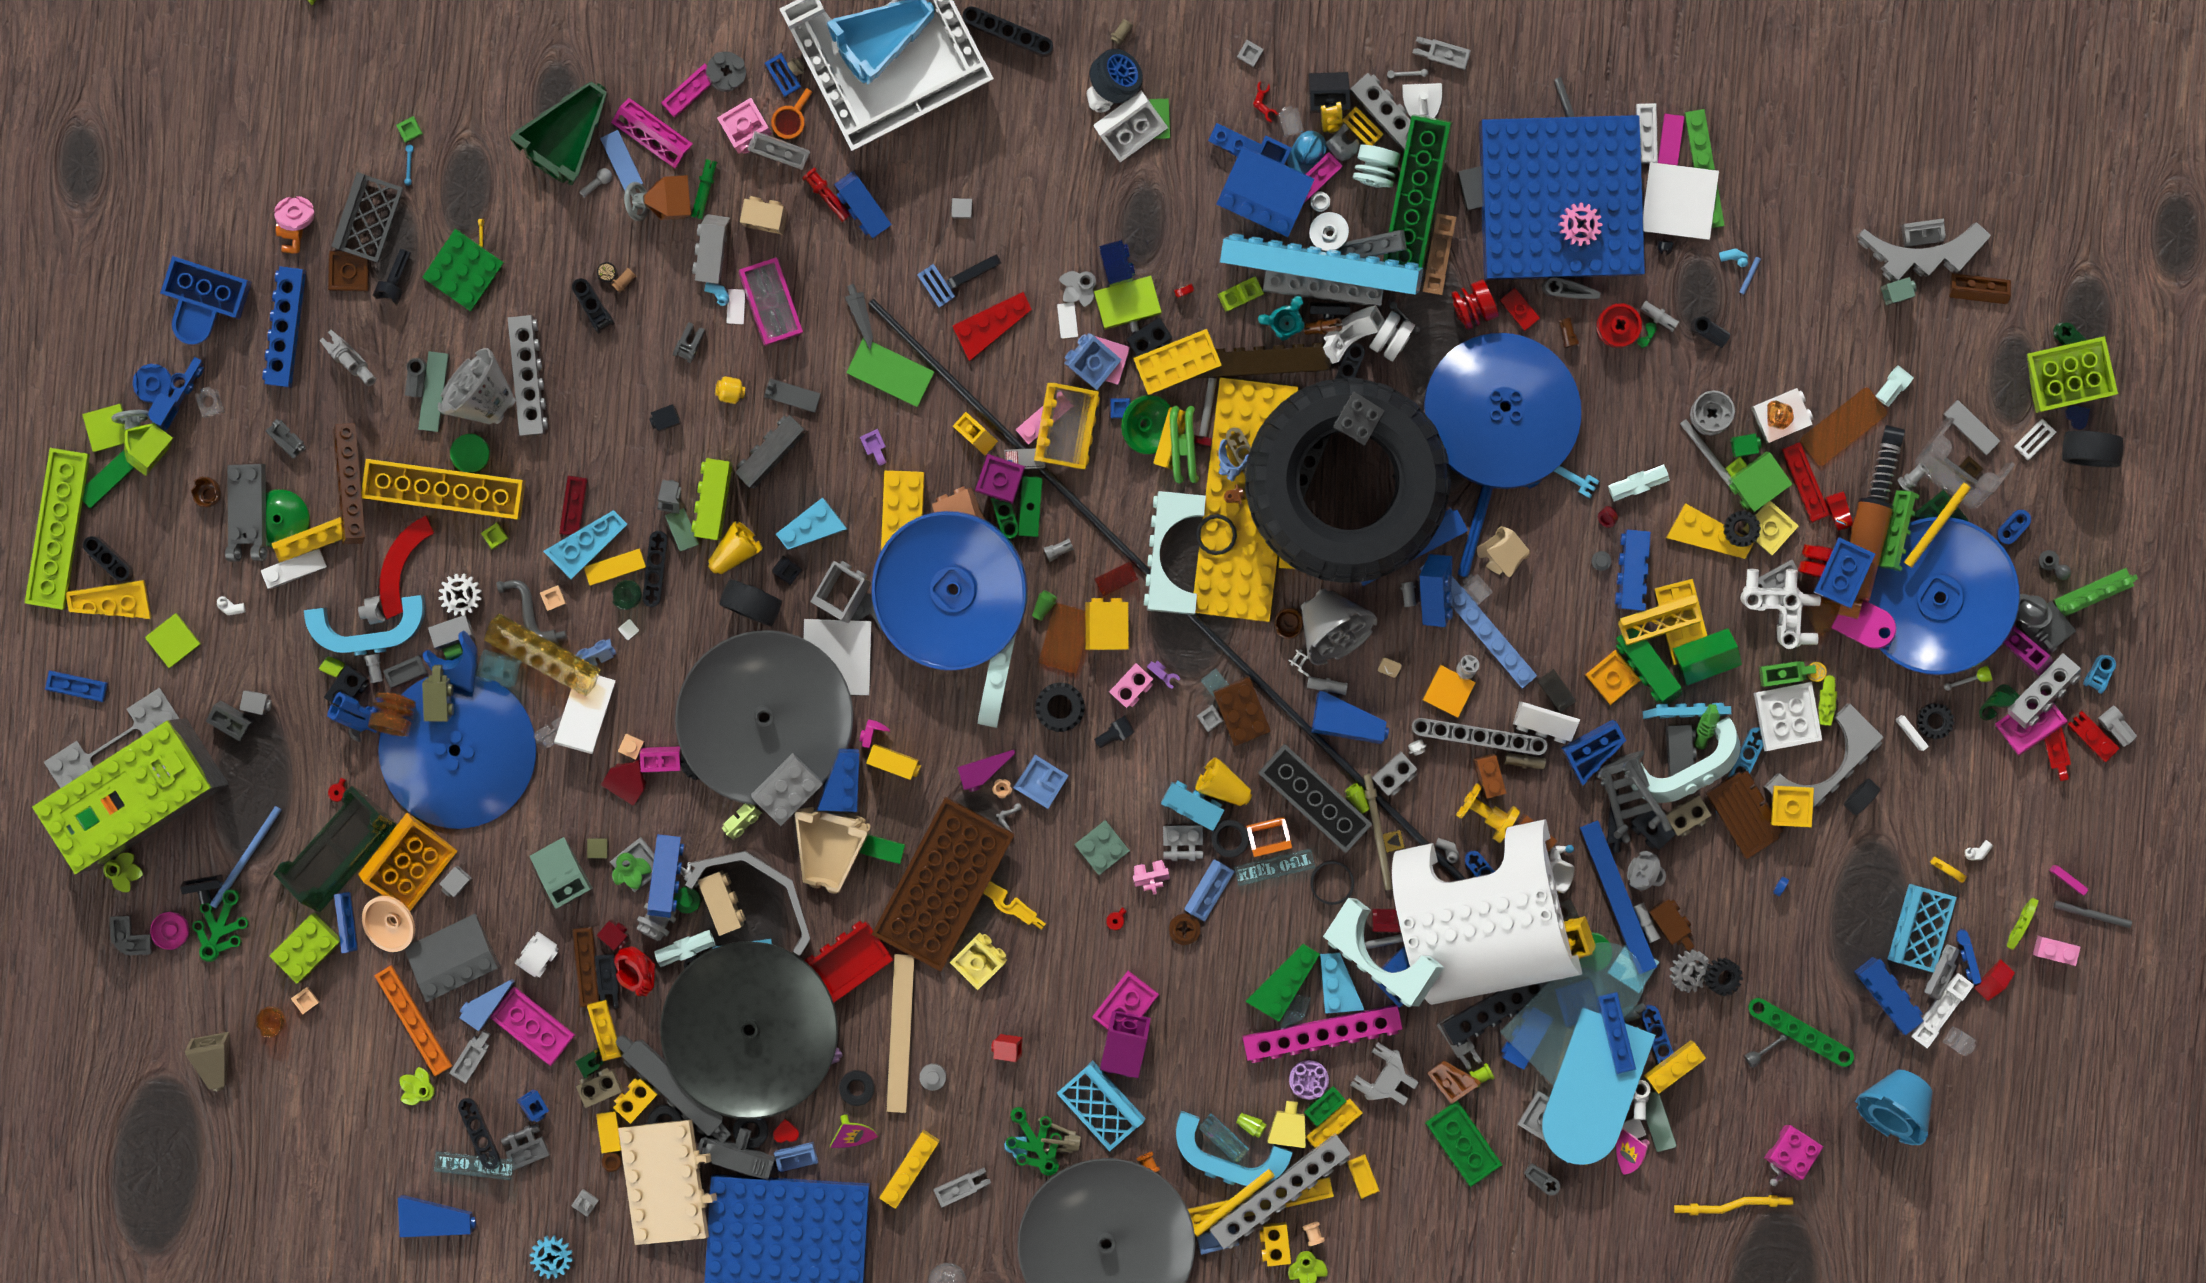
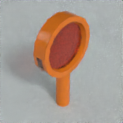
M808 88L805 89L794 107L783 106L774 112L771 126L780 138L794 139L803 132L805 119L800 111L813 93Z

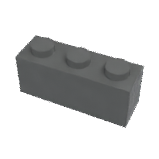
M1692 725L1666 726L1668 777L1694 765L1693 760L1697 759L1696 748H1693L1692 740L1696 739L1695 729H1692Z

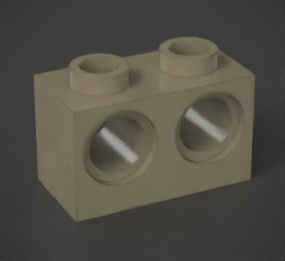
M1695 795L1665 814L1672 830L1676 833L1675 835L1679 836L1681 834L1682 837L1692 832L1691 828L1698 824L1700 827L1709 821L1708 818L1712 816L1700 795ZM1696 806H1699L1702 810L1699 817L1692 815V810ZM1678 817H1683L1685 824L1678 828L1675 825V820Z
M608 1068L597 1072L598 1076L592 1079L589 1076L579 1080L580 1084L576 1088L585 1108L623 1091L615 1069L609 1071ZM604 1078L612 1079L613 1086L611 1088L604 1086ZM588 1085L595 1089V1094L592 1096L587 1095L585 1092V1087Z

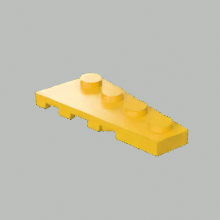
M1686 503L1666 536L1667 539L1743 559L1746 558L1754 544L1752 543L1745 547L1732 545L1725 538L1726 535L1723 532L1724 524ZM1735 531L1738 536L1744 537V535Z
M145 580L66 592L69 612L131 618L138 617L143 619L152 618Z

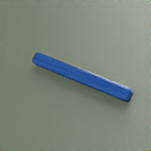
M1482 486L1458 570L1459 576L1468 577L1493 488Z

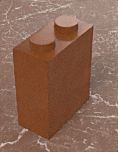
M1489 754L1473 759L1479 782L1482 786L1483 797L1488 799L1507 794L1496 755Z

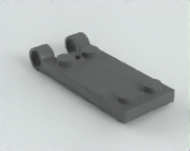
M266 464L227 465L228 547L225 550L226 560L229 562L240 561L242 558L241 544H254L250 551L252 560L264 561L267 558Z

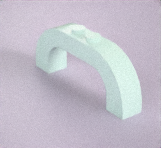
M1016 634L1000 653L990 659L978 717V724L998 727Z
M1729 716L1717 724L1714 734L1719 743L1715 752L1709 757L1668 778L1651 776L1641 763L1650 785L1647 789L1657 803L1673 802L1693 794L1700 788L1712 784L1733 768L1740 754V740ZM1635 784L1630 785L1634 791L1638 790Z

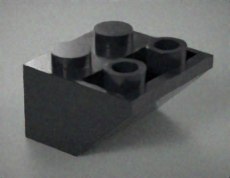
M1348 72L1308 74L1310 113H1321V106L1325 105L1326 108L1336 106V102H1341L1342 112L1350 111Z

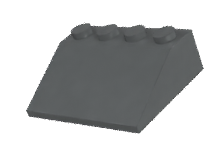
M784 415L777 422V429L774 432L770 430L763 437L765 441L762 445L759 446L757 444L750 451L751 456L747 461L743 459L736 466L738 470L735 473L749 488L755 489L808 432L791 415L788 417Z
M476 913L405 948L415 978L426 1002L501 967Z

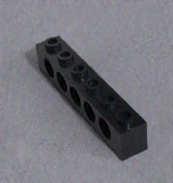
M1553 981L1536 984L1537 991L1534 994L1529 992V985L1498 991L1439 1025L1450 1045H1457L1459 1047L1468 1042V1037L1472 1035L1477 1037L1484 1033V1028L1489 1025L1495 1027L1502 1022L1501 1019L1505 1016L1510 1018L1518 1014V1009L1525 1006V1008L1534 1005L1537 998L1550 996L1553 994L1552 990L1556 986ZM1517 992L1520 995V1000L1515 1004L1512 1002L1511 997ZM1501 1002L1503 1005V1010L1500 1013H1496L1494 1009L1495 1004ZM1480 1012L1486 1014V1020L1482 1023L1477 1019ZM1466 1021L1469 1024V1029L1463 1033L1460 1025Z

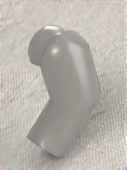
M1437 838L1435 847L1445 851L1449 863H1456L1459 859L1456 845L1450 841Z

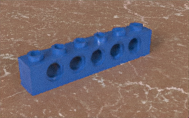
M279 266V271L275 273L277 289L273 291L272 301L275 302L274 310L270 312L272 329L268 330L267 335L270 345L269 349H266L265 352L267 368H264L262 379L265 380L267 385L292 388L306 270ZM287 283H292L293 290L290 293L284 291V286ZM285 302H289L290 310L284 313L282 305ZM282 322H287L288 329L285 332H281L279 329V325ZM280 341H283L286 345L282 352L277 350V344ZM277 361H281L283 368L277 372L274 365Z

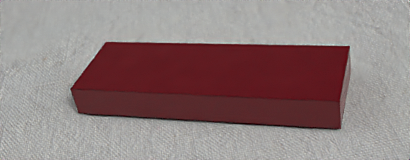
M568 475L559 534L572 535L581 529L588 478Z

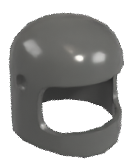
M1345 123L1333 137L1325 142V145L1340 161L1349 160L1360 148L1357 139L1350 141L1347 138L1345 132L1349 128Z

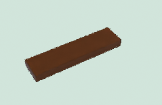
M593 927L573 929L580 1007H587L588 1004L600 1002L595 966L596 955Z

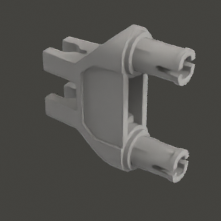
M330 330L328 333L332 336L334 344L327 342L324 338L320 340L328 353L352 375L359 376L367 386H372L376 382V378L368 370L366 361L344 339Z
M1377 1042L1375 1046L1382 1051L1374 1047L1372 1053L1386 1061L1382 1072L1375 1083L1372 1084L1356 1075L1354 1080L1360 1084L1352 1081L1350 1086L1364 1093L1367 1100L1391 1097L1405 1105L1408 1097L1395 1089L1400 1081L1413 1089L1416 1088L1419 1082L1405 1073L1398 1050L1392 1051L1380 1042Z

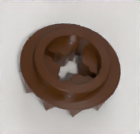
M1179 914L1171 920L1169 934L1176 943L1189 945L1199 937L1200 924L1190 914ZM1184 921H1186L1188 928L1193 929L1187 931L1185 938H1183L1182 931L1176 930V928L1183 926Z

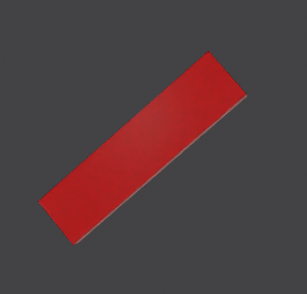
M1798 442L1781 449L1810 521L1814 522L1829 516V510L1801 443Z

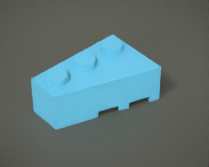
M821 498L777 532L776 535L784 546L791 550L848 530V528L827 501Z

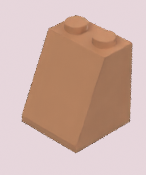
M965 486L954 490V495L949 497L947 494L936 498V503L932 504L934 512L958 511L985 520L972 488L965 489Z

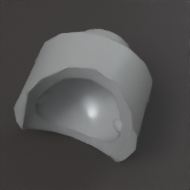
M380 596L364 599L365 606L358 607L360 619H368L370 625L386 621L385 615L381 613L377 606Z
M931 1063L922 1068L920 1082L925 1089L935 1091L944 1085L946 1071L942 1066Z

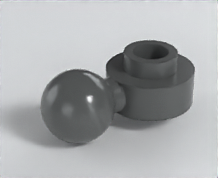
M2047 550L2041 553L2038 563L2042 569L2048 571L2054 569L2056 577L2060 580H2067L2071 576L2070 567L2060 565L2059 557L2054 551ZM2048 556L2053 559V562L2050 564L2045 561V558Z

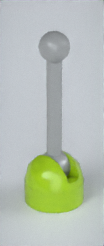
M1988 666L1981 667L1977 671L1976 676L1952 684L1946 683L1944 689L1949 691L1952 687L1976 679L1981 682L1992 681Z

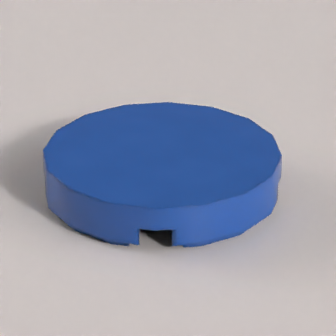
M144 365L133 377L132 385L134 392L140 399L150 403H154L160 393L169 396L172 391L170 385L171 374L161 365Z

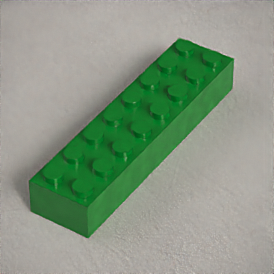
M1416 114L1411 116L1389 232L1404 230L1407 250L1385 254L1383 262L1393 259L1398 260L1401 265H1405L1407 262L1417 263L1419 268L1424 270L1453 125L1452 121Z

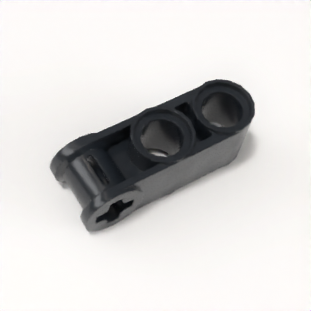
M583 278L576 279L572 284V290L596 332L599 334L602 329L609 325H614L613 318L605 309L590 282ZM580 282H585L587 285L584 293L577 291V285ZM590 299H595L597 302V307L594 310H589L587 307V302Z

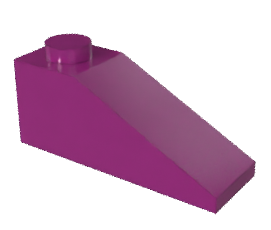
M2013 626L2012 631L2003 644L2038 676H2041L2054 663L2052 657L2018 628Z
M1013 749L957 767L964 790L969 789V792L981 789L980 785L984 784L1015 754V750Z

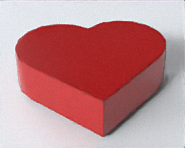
M785 1118L775 1129L773 1137L775 1141L780 1143L786 1140L793 1142L798 1139L799 1130Z

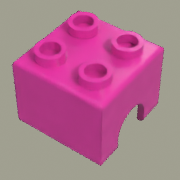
M1784 1125L1779 1133L1778 1141L1772 1149H1769L1764 1159L1796 1180H1803L1824 1146L1793 1126Z

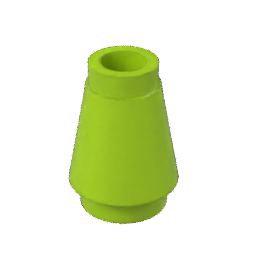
M1358 783L1351 785L1344 791L1346 793L1345 797L1361 814L1370 809L1365 792Z
M1243 1113L1240 1114L1236 1121L1250 1135L1258 1138L1261 1137L1267 1125L1263 1123V1120Z

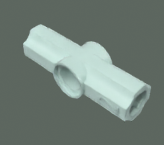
M1661 465L1651 470L1641 471L1628 476L1627 479L1609 485L1608 488L1613 501H1617L1632 494L1637 495L1650 490L1651 487L1665 483L1670 479L1665 466Z
M708 930L695 936H688L675 941L672 945L656 950L654 953L659 966L662 967L677 960L682 961L697 955L696 953L711 948L716 944L712 933Z

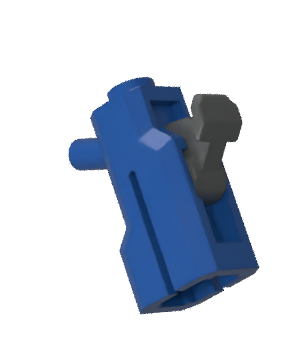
M338 692L333 703L339 705L340 708L331 704L327 713L330 719L348 727L349 736L352 739L361 742L359 734L367 729L376 733L382 727L383 716L378 712L386 703L380 699L372 707L368 706L365 708L360 706L359 701L353 697Z

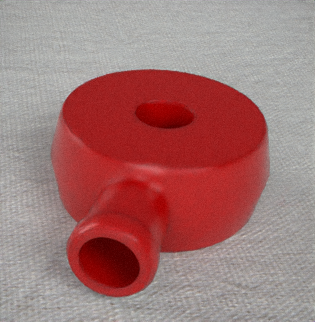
M340 778L338 783L329 787L328 796L332 801L340 802L346 797L347 792L344 787L346 779Z
M1123 907L1119 912H1112L1107 916L1106 924L1109 929L1116 931L1124 926L1125 920L1123 915L1127 911Z

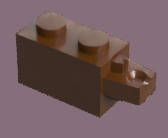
M1666 898L1648 910V913L1671 945L1674 943L1680 945L1682 943L1687 951L1695 947L1689 939L1693 936L1689 928L1691 923L1686 916L1681 917L1678 912L1680 907L1674 899L1670 901V899Z

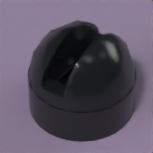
M1658 240V252L1663 254V250H1666V255L1670 254L1673 250L1674 242Z

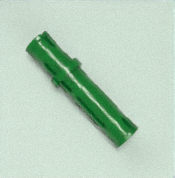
M705 159L702 176H699L700 184L691 217L696 218L697 216L698 219L703 220L711 184H714L713 177L718 164L716 161L711 163V160Z

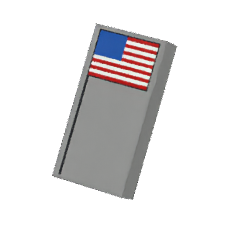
M1036 448L1004 450L1005 460L1023 465L1025 469L1045 468V462L1034 461Z

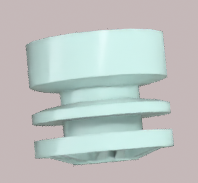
M1360 145L1357 158L1364 161L1365 165L1355 166L1356 170L1363 173H1354L1353 179L1372 187L1392 188L1394 182L1386 179V177L1395 178L1396 174L1388 171V167L1397 168L1400 154L1381 147Z

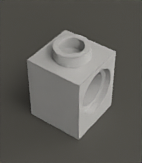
M244 690L239 710L266 715L267 711L269 712L271 709L272 700H269L270 695Z
M457 865L440 882L441 890L448 897L451 895L456 897L472 878Z

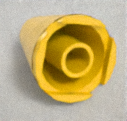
M735 521L709 558L708 567L715 574H723L762 551L763 547L759 540L755 542L753 539L755 535L748 527L741 522L736 523Z
M1212 758L1204 767L1206 769L1204 775L1200 774L1195 790L1201 794L1238 806L1248 804L1252 797V794H1250L1251 789L1220 759Z

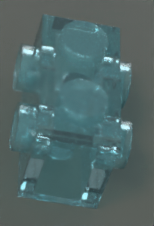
M484 649L476 676L480 677L482 681L492 682L493 680L500 682L499 684L504 687L515 686L522 659Z

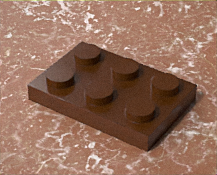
M1249 676L1212 691L1234 746L1271 732Z

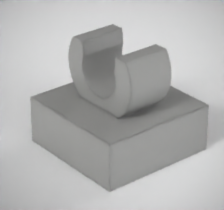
M582 1189L571 1206L588 1217L599 1199Z

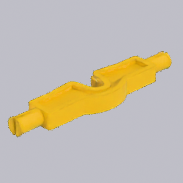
M989 881L984 894L993 900L995 906L1000 911L1006 914H1014L1028 925L1032 923L1042 930L1046 923L1036 917V912L1027 907L1018 898H1014L1009 905H1005L1003 900L1008 894L1007 890Z

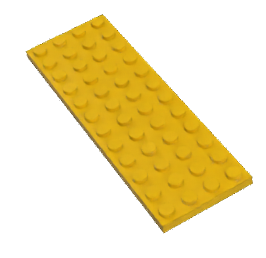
M1221 377L1219 379L1203 519L1215 514L1226 516L1235 525L1237 538L1231 550L1221 555L1208 554L1199 546L1194 593L1197 594L1195 613L1270 622L1278 555L1270 549L1253 522L1245 491L1246 476L1241 471L1239 476H1236L1235 480L1231 481L1227 479L1228 475L1223 476L1218 472L1221 467L1219 466L1218 451L1220 442L1226 439V433L1231 428L1241 429L1251 447L1259 428L1279 404L1298 392V387ZM1232 431L1229 439L1235 440L1237 445L1233 447L1236 450L1239 446L1245 445V442L1242 441L1240 443L1238 440L1240 434ZM1227 443L1225 448L1230 463L1235 467L1240 466ZM1245 448L1240 449L1238 452V456L1242 460L1249 454V451ZM1238 484V488L1243 489L1245 499L1241 500V505H1239L1238 501L1227 503L1224 500L1225 492L1236 489L1235 485ZM1216 518L1207 521L1203 525L1200 537L1204 546L1209 550L1220 551L1229 546L1232 541L1233 532L1229 523Z

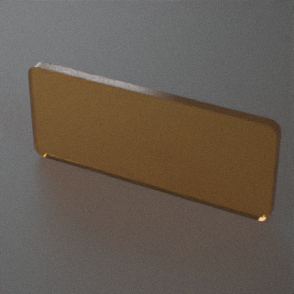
M1865 387L1800 438V443L1815 462L1822 466L1887 415V411L1872 391Z

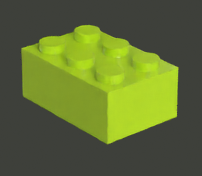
M313 913L269 956L298 984L340 944V938L316 913Z

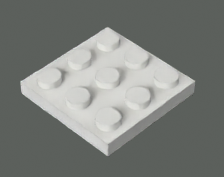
M1812 682L1754 693L1764 751L1822 740Z

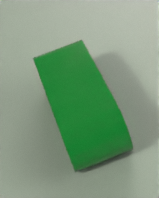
M991 497L1001 532L1008 539L1016 537L1019 527L1012 504ZM1002 505H1006L1010 509L1009 514L1004 517L999 514V508ZM1012 524L1015 526V533L1013 535L1005 534L1004 528L1006 525Z

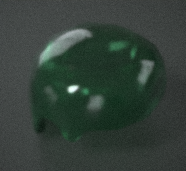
M633 580L618 582L612 591V602L621 610L635 608L642 599L641 588Z

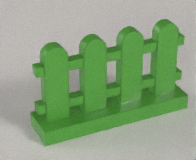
M2123 568L2053 599V602L2060 612L2067 616L2133 587V582L2138 578L2136 574L2133 576L2129 575L2127 568Z

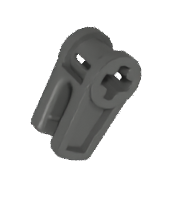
M688 322L681 339L674 349L673 356H680L691 364L706 330L699 328L693 342L687 344L694 329V324Z
M1533 1163L1526 1168L1524 1172L1526 1177L1548 1195H1555L1559 1192L1560 1184L1554 1176ZM1554 1181L1555 1188L1547 1190L1546 1183Z

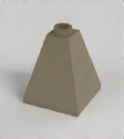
M230 1032L190 1039L185 1050V1055L208 1089H213V1091L223 1090L227 1082Z

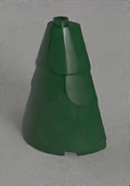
M593 82L587 83L562 98L561 102L544 111L534 120L516 130L510 137L512 143L519 151L523 149L526 158L543 172L562 183L569 181L567 184L573 185L579 177L587 151L590 149L595 129L599 126L608 97L606 88L599 83L597 85Z

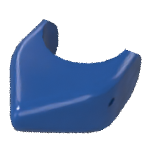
M461 631L458 634L463 654L457 659L444 660L438 658L430 650L423 652V658L431 671L434 665H443V675H447V678H450V684L468 692L473 691L478 663V650L466 631Z

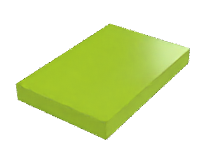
M1151 276L1094 291L1105 330L1162 314Z

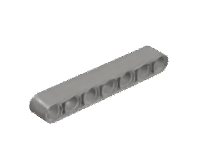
M1417 718L1411 725L1412 731L1415 734L1424 737L1541 755L1547 750V742L1543 738L1426 718ZM1419 721H1423L1426 724V729L1423 732H1418L1415 728ZM1439 724L1444 725L1446 729L1445 733L1441 736L1435 733V728ZM1461 727L1464 729L1465 735L1463 738L1458 739L1455 737L1454 732L1457 728ZM1477 731L1484 733V739L1481 742H1477L1474 739V734ZM1497 734H1501L1504 737L1501 745L1494 743V736ZM1517 737L1523 739V746L1520 748H1515L1513 745V741ZM1537 740H1540L1543 744L1540 751L1533 749V743Z

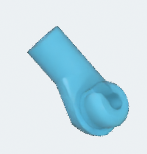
M1738 249L1719 252L1721 262L1734 259L1740 267L1748 265V255Z
M706 282L704 291L715 294L718 300L717 303L720 306H725L729 303V294L724 286Z

